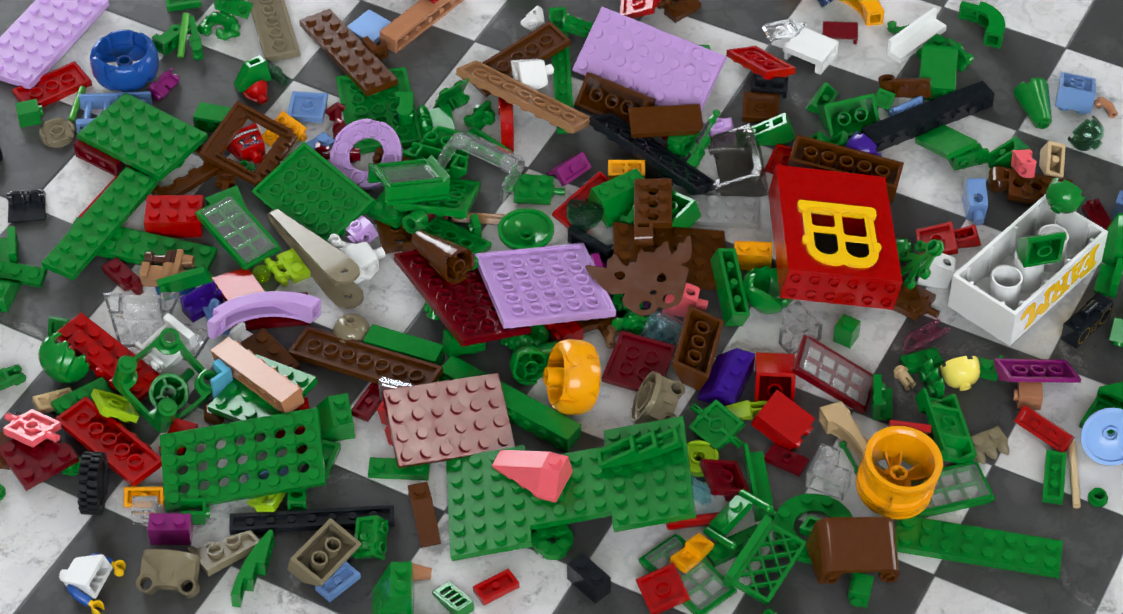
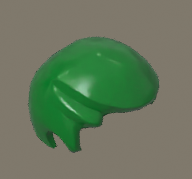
M768 266L760 269L755 267L746 273L743 284L747 301L760 313H779L793 301V299L780 298L777 267L770 269Z
M56 332L52 336H47L42 342L38 352L39 363L44 372L53 380L65 384L76 382L89 372V362H85V354L77 357L75 351L68 347L66 340L61 343L55 341L57 337L62 335Z

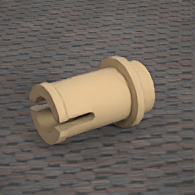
M903 365L897 366L893 371L894 377L900 380L905 390H910L909 385L911 388H914L916 382L908 373V368Z

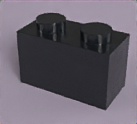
M581 553L567 564V579L595 604L611 592V577L585 554Z

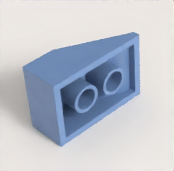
M1061 72L1055 107L1063 111L1075 110L1083 115L1091 114L1096 94V78Z

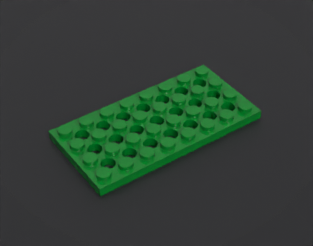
M317 407L160 435L164 500L167 513L181 511V498H206V506L327 485L320 415ZM298 427H305L303 434H295ZM280 430L286 432L282 438L275 437L276 433ZM262 433L266 435L262 442L256 441L257 435ZM238 438H246L243 445H236ZM219 441H226L224 448H216ZM200 444H206V449L203 452H197V447ZM300 446H307L305 453H297V449ZM185 447L187 449L186 453L178 456V449ZM287 449V454L284 457H278L277 453L279 450ZM266 452L267 458L265 460H257L260 453ZM247 456L248 459L244 464H238L239 457ZM227 459L228 463L225 467H218L220 460ZM201 463H208L206 470H198ZM308 464L309 469L306 472H299L301 465ZM182 466H187L188 471L185 474H178ZM282 468H289L287 475H279V471ZM268 471L269 476L266 479H259L261 472ZM242 475H249V480L247 482H239V479ZM223 478H229L228 485L224 487L219 485ZM204 481H208L209 487L205 490H201L200 484ZM183 485L190 486L189 491L186 493H180V488Z

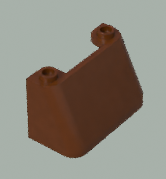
M822 518L814 524L806 542V547L818 584H834L843 573L879 572V579L886 583L897 581L899 577L895 528L891 518Z

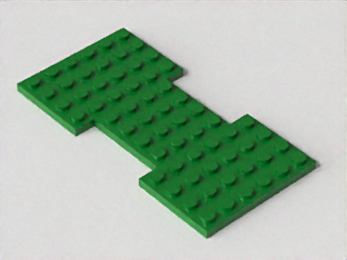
M679 416L604 430L605 446L561 454L568 456L573 472L556 503L532 495V492L520 487L516 481L508 479L492 468V464L500 450L526 451L525 445L476 453L471 456L446 461L450 557L452 561L533 547L532 530L612 516L614 532L696 518L684 417ZM675 426L680 432L682 446L677 449L635 463L603 469L599 467L596 451L629 435L638 438L653 430L656 434H659Z

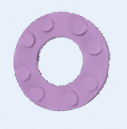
M361 119L348 124L337 134L332 150H330V163L362 190H369L381 186L382 183H368V171L355 169L351 165L350 151L353 146L363 139L379 141L384 150L381 163L402 161L403 149L398 135L388 124L372 119Z

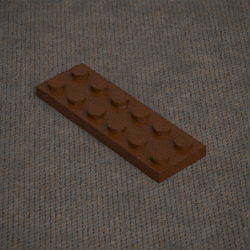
M549 21L482 63L513 78L512 60L540 59L545 61L571 45V41ZM471 83L485 97L491 95L489 91L477 88L475 84Z

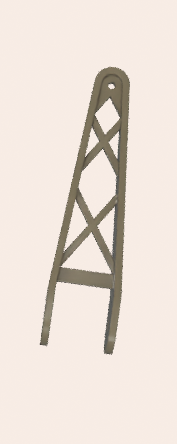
M275 209L267 214L272 227L290 249H294L310 270L311 277L336 306L342 309H352L362 303L364 299L363 291L354 283L360 275V269L348 255L280 210Z

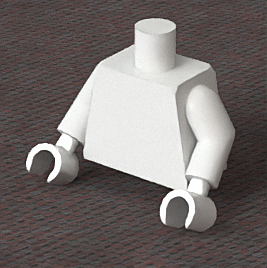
M331 234L328 239L331 245L348 255L359 266L360 275L354 281L355 284L365 279L371 280L379 271V259L386 257L382 247L372 250L367 242L358 244L342 241L336 234Z

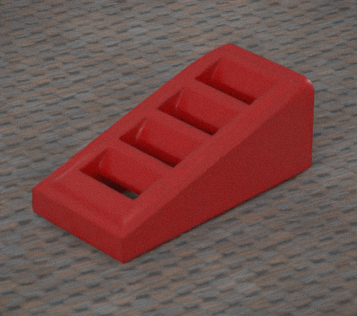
M975 224L954 230L955 237L958 239L956 240L958 248L981 246Z

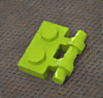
M293 248L276 255L277 261H273L270 257L264 261L268 271L274 274L276 282L283 287L289 284L288 280L290 279L295 284L311 277L310 270Z

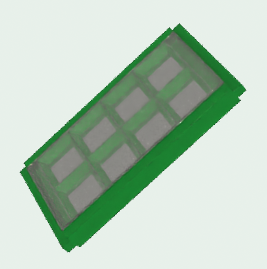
M232 193L195 212L197 219L245 271L281 251V247Z
M971 461L942 468L929 505L915 517L927 518L995 501V497L978 462ZM911 481V486L920 485L924 481Z
M675 533L639 558L638 562L649 573L671 564V556L683 549L686 541ZM705 558L686 574L676 568L690 597L689 601L682 604L692 614H707L737 593V589L734 586L728 588L723 585L725 577Z

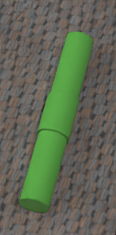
M183 13L178 58H184L189 13Z
M84 86L79 87L68 120L72 123L75 122L80 109L78 96L79 94H85L86 91Z

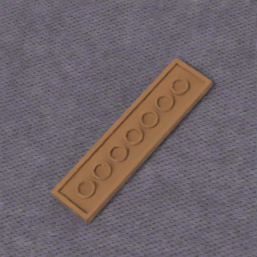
M477 60L456 70L455 75L461 77L463 81L469 78V82L475 84L477 88L485 89L493 96H499L505 99L507 103L515 104L521 110L529 111L535 117L545 119L551 125L558 126L567 133L574 134L590 126V116Z

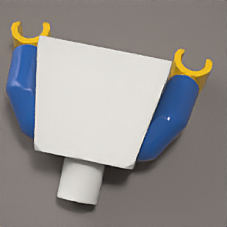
M99 553L77 557L72 561L68 569L60 571L59 578L67 587V592L75 600L86 607L87 605L90 606L92 614H100L95 608L99 607L104 610V604L100 600L92 601V598H97L113 568L116 576L121 577L124 575L126 564L123 560L113 562V559Z

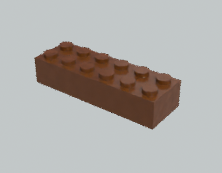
M798 134L788 166L885 177L889 202L891 203L894 201L904 162Z

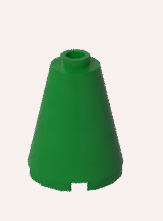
M1031 78V82L1026 84L1024 81L1021 82L1013 90L1014 98L1036 128L1046 129L1052 122L1049 85L1044 78Z

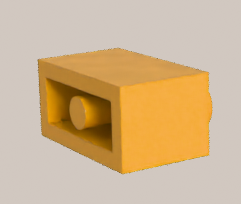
M734 242L740 270H752L755 267L760 269L764 266H768L771 269L772 242Z

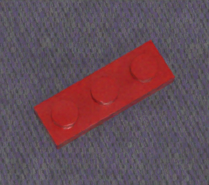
M1023 405L1014 420L1016 424L1059 452L1066 453L1075 438L1027 405Z

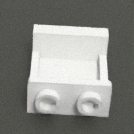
M801 27L798 32L793 34L792 39L785 43L783 47L784 59L788 60L793 55L815 64V73L821 75L838 55L839 41Z
M167 313L163 317L165 324L143 344L138 341L135 343L136 354L150 345L166 328L175 329L179 333L180 340L189 352L198 345V341L192 331L170 313ZM153 348V351L142 360L146 359L155 371L159 370L165 374L183 357L180 351L172 355H165L156 348Z

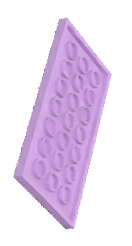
M35 0L0 37V81L16 86L21 85L29 90L41 80L40 78L56 64L110 5L109 0Z
M601 7L572 70L583 76L590 72L656 99L654 104L656 106L700 104L702 112L727 57Z

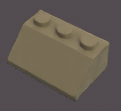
M330 518L290 558L287 570L303 583L322 587L361 547L362 543Z

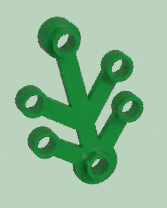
M933 239L929 243L919 240L914 248L919 253H923L922 255L911 253L908 250L901 254L900 259L905 263H909L901 269V275L904 276L911 271L903 283L907 289L911 290L916 286L915 277L917 273L923 280L929 278L931 274L929 267L934 258L940 256L944 250V243L941 240Z

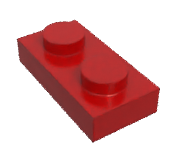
M508 568L474 585L473 592L484 606L520 587L518 580Z

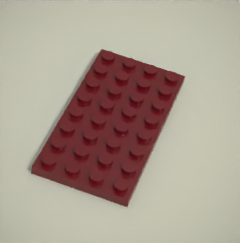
M417 250L394 253L393 260L461 347L521 336L531 332V326L503 329L478 268L467 271L469 276L464 281L450 284L428 264L429 262Z

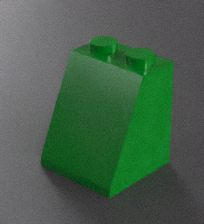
M922 45L919 78H931L932 90L931 98H923V100H934L955 91L958 47Z
M412 561L390 562L372 589V614H414Z

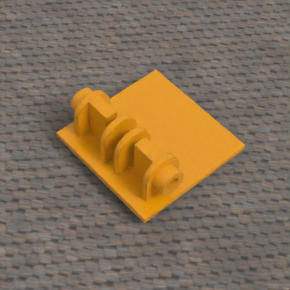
M282 110L275 121L294 130L293 134L298 137L296 142L306 141L307 135L305 131L307 128ZM268 129L262 135L264 142L271 147L279 137V135Z

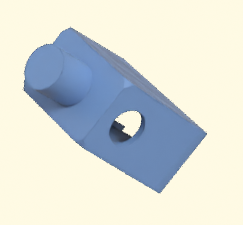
M985 178L966 179L962 196L966 219L973 220L975 225H982L984 223L988 209Z

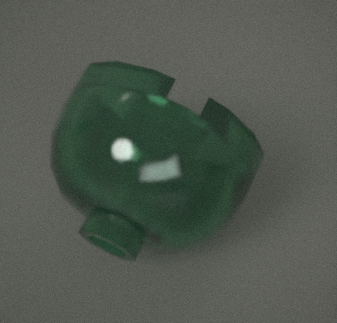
M1091 116L1093 120L1086 119L1072 132L1074 134L1072 139L1070 136L1068 137L1067 141L1076 149L1089 151L1093 148V150H1096L1102 145L1101 140L1104 137V128L1095 116Z
M569 200L566 217L572 226L586 232L587 229H593L599 225L603 217L604 207L594 202L592 205L587 204L586 200Z

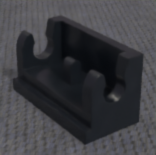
M753 74L751 92L783 94V98L786 99L789 77H773L771 80H766L758 74Z

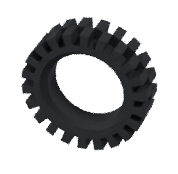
M85 451L84 455H82L81 467H79L80 474L78 475L79 484H77V498H79L78 505L81 515L103 514L108 493L107 479L109 478V473H107L108 459H106L107 455L105 452Z

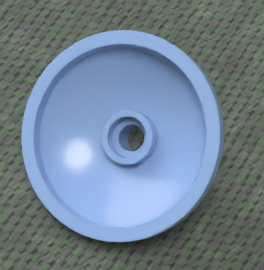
M1105 408L1093 413L1082 427L1081 443L1083 449L1097 463L1111 466L1123 464V409ZM1109 429L1114 430L1112 434L1107 433Z

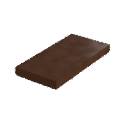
M700 104L628 108L631 138L696 135V133L701 132L703 129Z

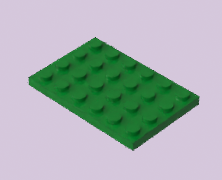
M406 67L389 69L398 79V85L370 96H366L347 75L336 76L340 103L345 105L342 113L346 126L357 120L372 119L388 124L398 135L402 148L411 147L413 142L422 140L415 105L411 124L404 126L397 122L395 93L396 91H411ZM363 139L353 146L355 149L360 148L361 154L375 152L378 147L383 148L380 142L374 139Z
M126 92L77 133L79 140L158 181H162L208 139L207 133Z
M305 142L298 146L251 191L272 211L275 209L280 210L326 242H328L331 234H336L341 238L346 233L345 229L351 222L361 215L364 216L376 204L375 199Z

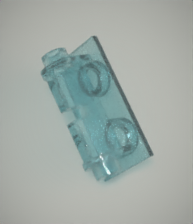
M691 475L694 500L702 505H709L712 500L710 497L716 498L717 496L711 494L706 482L701 484L696 481V477Z

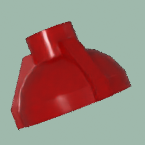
M261 80L251 85L243 92L244 97L253 102H258L259 105L266 103L269 100L266 96L268 90L267 82Z

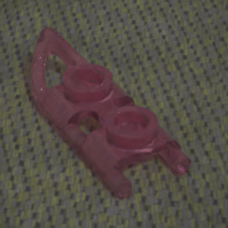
M939 318L920 327L906 337L904 352L908 353L918 347H924L932 340L939 339L950 331V328L940 329L937 326V323L940 322ZM927 330L928 333L923 334L922 331ZM912 337L915 340V344L907 347L908 341Z

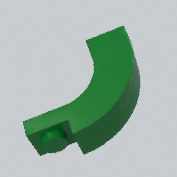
M962 1L958 18L983 26L986 30L983 45L1000 49L1005 32V19L1003 15L988 3L980 1V4L976 5Z

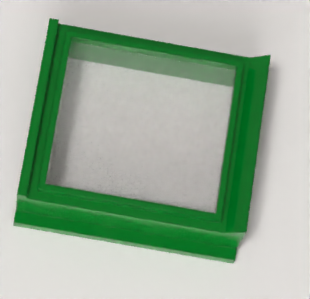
M432 155L427 160L416 159L378 163L375 165L368 163L367 181L368 183H382L385 187L384 203L386 206L450 199V176Z

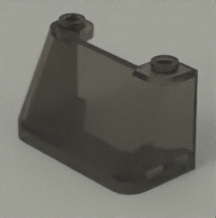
M747 124L710 136L711 141L707 148L710 156L714 155L718 178L713 183L716 193H720L721 196L763 197L768 195L769 188L762 151L751 125Z

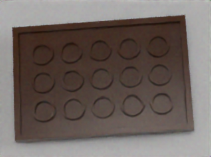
M613 222V254L618 256L623 265L628 266L630 262L636 263L640 249H643L645 252L650 251L654 253L656 248L668 241L670 252L673 254L677 250L678 244L684 243L686 237L690 236L692 242L691 259L681 264L689 269L686 282L700 289L717 290L710 259L718 248H726L724 231L682 227L654 228L653 246H634V224ZM622 271L614 274L619 280L626 276ZM659 274L657 281H666L665 274Z

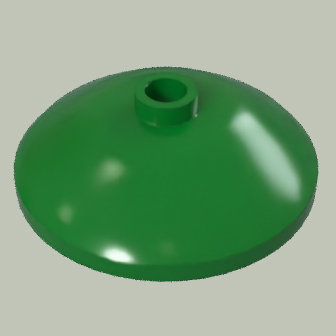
M523 208L511 211L500 220L498 225V236L501 242L513 250L545 247L554 235V224L550 217L536 209Z

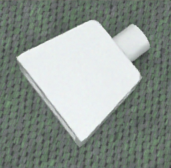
M525 59L511 61L513 78L535 90L548 84L547 76L554 74L553 66L551 64L545 65L544 60Z
M944 253L935 257L929 267L931 271L929 278L923 280L917 276L916 285L942 289L948 288L953 275L958 271V269H955L956 259Z

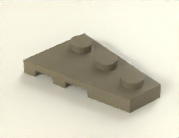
M249 530L228 536L221 542L213 543V541L205 543L206 546L196 549L192 546L188 547L187 550L188 553L201 557L200 567L209 577L249 555L259 542V539Z

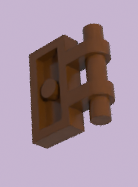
M662 0L658 2L657 8L661 9L664 7V15L677 23L699 10L701 2L698 0Z

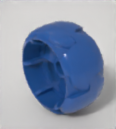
M123 29L112 31L96 41L91 50L90 64L94 78L102 87L111 91L133 92L143 88L149 81L151 82L158 72L159 58L155 44L147 35ZM117 62V66L109 65L107 63Z

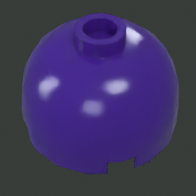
M859 131L846 144L847 148L882 157L881 152L877 154L875 143L865 134L859 135Z

